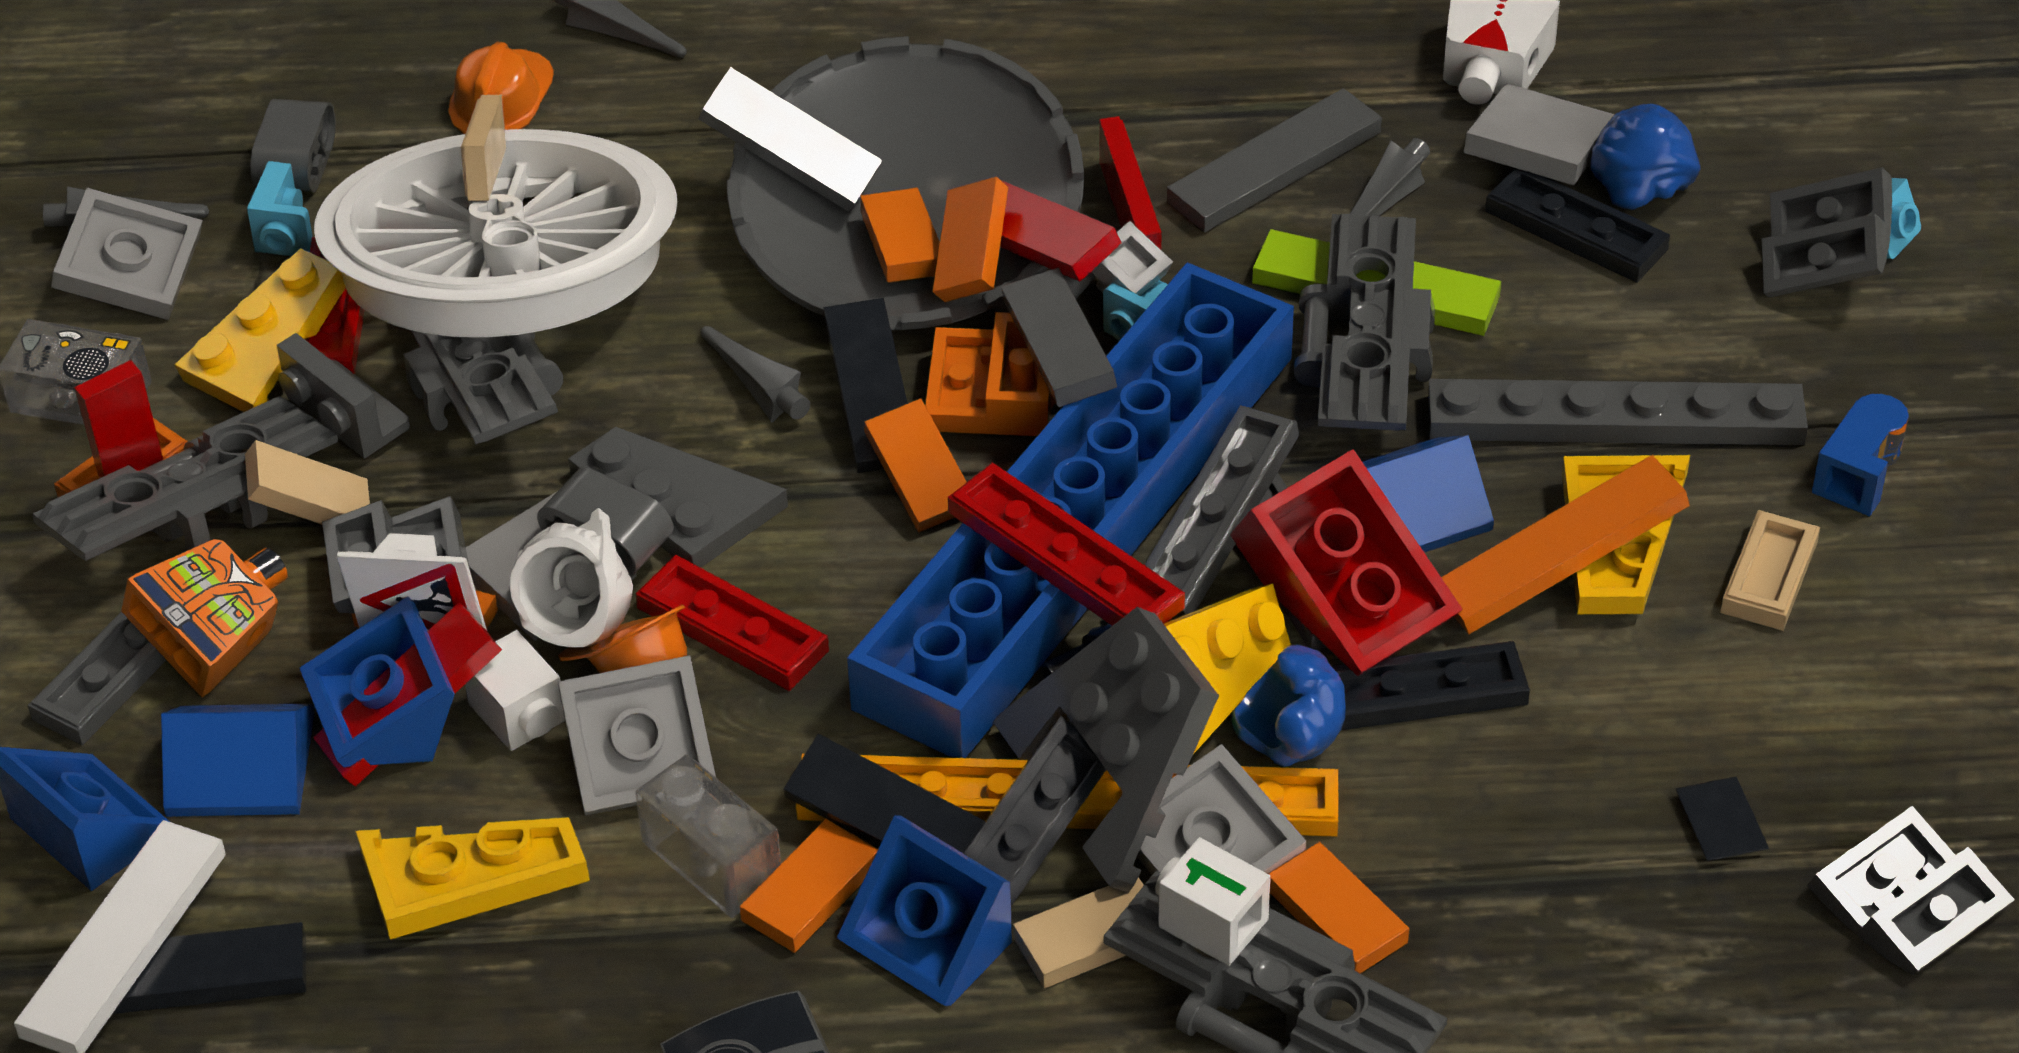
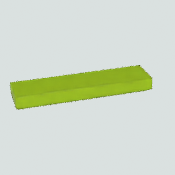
M1270 229L1253 266L1252 283L1300 294L1306 286L1327 284L1330 242ZM1414 261L1413 289L1431 290L1435 307L1434 325L1485 336L1500 298L1501 281ZM1374 270L1361 271L1355 275L1357 278L1368 282H1377L1386 277L1384 274Z

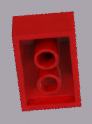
M1354 449L1252 508L1230 534L1263 585L1273 584L1277 599L1357 676L1442 625L1463 610Z

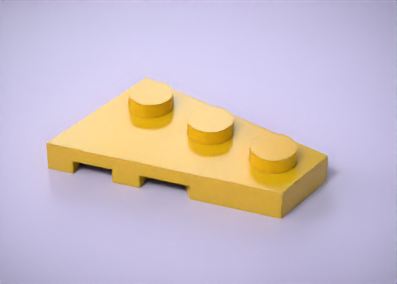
M300 248L174 364L182 380L242 412L269 401L268 395L279 380V373L282 372L276 345L295 333L303 339L317 334L346 288L342 273L327 260Z
M1651 455L1564 456L1562 482L1565 505ZM1653 455L1683 487L1688 474L1690 455ZM1674 515L1573 574L1577 614H1643Z
M1273 584L1254 587L1164 623L1165 627L1219 695L1194 753L1238 706L1251 687L1278 660V654L1284 648L1291 645Z
M569 817L487 822L478 833L444 835L442 825L416 827L415 837L382 839L380 829L356 831L359 848L390 940L590 881L587 862Z

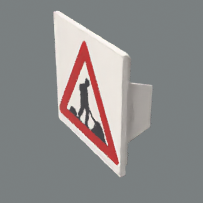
M389 533L374 552L338 551L337 559L359 628L409 596L416 604L427 631L458 602L463 604L487 631L467 559L463 557L437 556L434 535Z

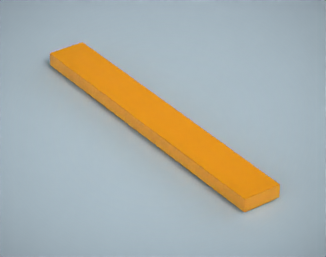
M860 755L984 821L1028 761ZM1241 766L1301 835H1338V769ZM1107 770L1066 828L1096 829L1120 799L1123 792ZM796 803L797 820L824 821L826 819Z

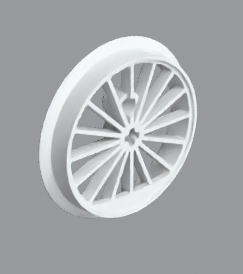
M512 129L505 130L506 151L489 201H468V197H465L461 145L465 134L425 142L397 151L356 171L342 181L326 197L318 210L314 224L315 239L320 252L333 267L342 273L344 285L349 295L368 313L398 327L427 334L451 337H501L548 330L580 321L614 306L636 291L648 279L657 264L660 239L671 226L676 214L677 194L672 180L657 163L625 145L573 132ZM581 193V195L572 198L575 194ZM535 197L523 207L522 202L524 198Z

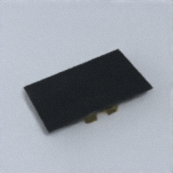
M1737 776L1675 788L1688 816L1689 826L1693 828L1694 837L1699 842L1707 861L1769 849Z

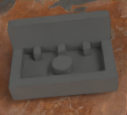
M297 333L276 345L282 370L278 378L287 398L335 432L342 442L364 459L409 430V418L404 412L337 360H330Z

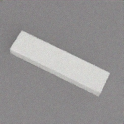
M163 820L16 1019L14 1025L18 1037L59 1053H84L225 857L226 853L222 839Z

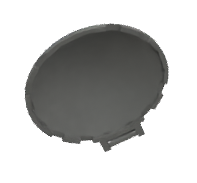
M909 36L876 39L861 42V50L832 60L829 59L827 54L793 72L770 91L882 160L861 195L918 187L939 241L948 190L996 176L1004 182L1074 211H1080L1084 186L1082 151L1077 134L1073 133L1070 124L1063 115L1062 105L1051 91L1030 72L993 51L951 39H945L943 46L909 44ZM735 142L733 148L734 160L730 171V179L727 180V191L732 224L739 243L751 263L774 288L793 302L814 313L824 316V307L884 298L891 330L941 326L974 317L990 309L995 312L1009 313L1004 302L1001 286L1043 273L1047 269L1045 266L1000 247L993 290L944 302L933 293L935 276L887 283L860 212V197L852 210L848 212ZM1090 272L1080 282L1068 276H1064L1075 299H1077L1096 276Z

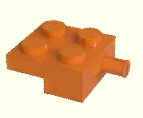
M996 312L994 330L936 327L925 406L939 432L1038 436L1050 422L1051 409L1055 405V401L1010 313Z

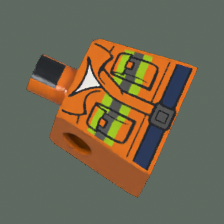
M213 539L128 578L121 612L201 697H204L270 632L278 607V600L271 590L284 582L288 577V573L281 558L269 548H263L243 562L224 541Z

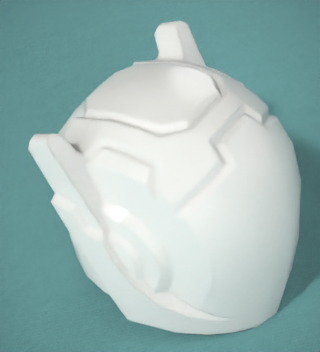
M599 508L591 513L590 520L583 525L577 527L573 524L554 523L551 527H547L532 538L524 546V549L518 552L509 584L511 598L519 613L522 627L546 642L565 647H588L610 637L623 622L630 607L633 591L631 577L628 575L626 567L616 552L615 543L611 539L609 516Z

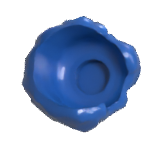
M1656 104L1637 105L1613 115L1601 130L1599 138L1592 149L1591 171L1596 179L1607 189L1612 204L1626 210H1636L1638 207L1646 205L1656 198H1672L1676 190L1684 191L1689 185L1694 183L1701 169L1692 135L1688 128L1675 114Z
M1299 644L1290 645L1278 654V660L1251 687L1241 703L1231 713V723L1234 732L1241 741L1270 757L1275 764L1282 767L1313 759L1322 754L1334 742L1341 731L1346 709L1344 684L1339 674L1331 667L1327 658L1322 653Z

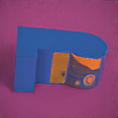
M1869 394L1858 399L1819 452L1812 493L1870 517L1881 500L1887 467L1899 459L1902 451L1909 417L1906 406L1898 399L1885 394Z

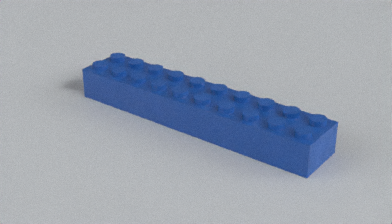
M1187 262L1106 356L1114 370L1117 387L1063 406L1007 472L1131 556L1204 467V464L1207 462L1240 405L1252 408L1292 359L1294 306ZM962 523L847 657L851 710L947 756L966 758L992 727L996 717L1010 705L1041 667V664L1045 662L1085 613L1087 608Z

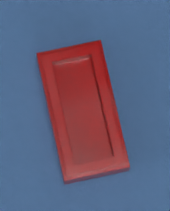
M132 360L74 387L95 467L100 478L128 465L136 471H140L163 460L142 372Z

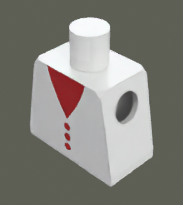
M1451 0L1443 80L1448 85L1458 86L1462 98L1472 104L1487 103L1493 93L1498 94L1506 83L1528 89L1554 50L1560 1Z

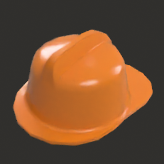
M496 42L492 46L474 50L465 56L457 67L454 91L450 98L448 113L453 126L461 133L466 134L477 100L480 99L481 95H502L505 130L523 129L537 113L540 103L552 84L554 70L550 61L539 53L524 49H510L503 42Z
M681 605L663 615L621 624L605 640L588 647H568L558 656L561 661L587 658L599 673L687 656L686 643L677 618V612L685 607Z

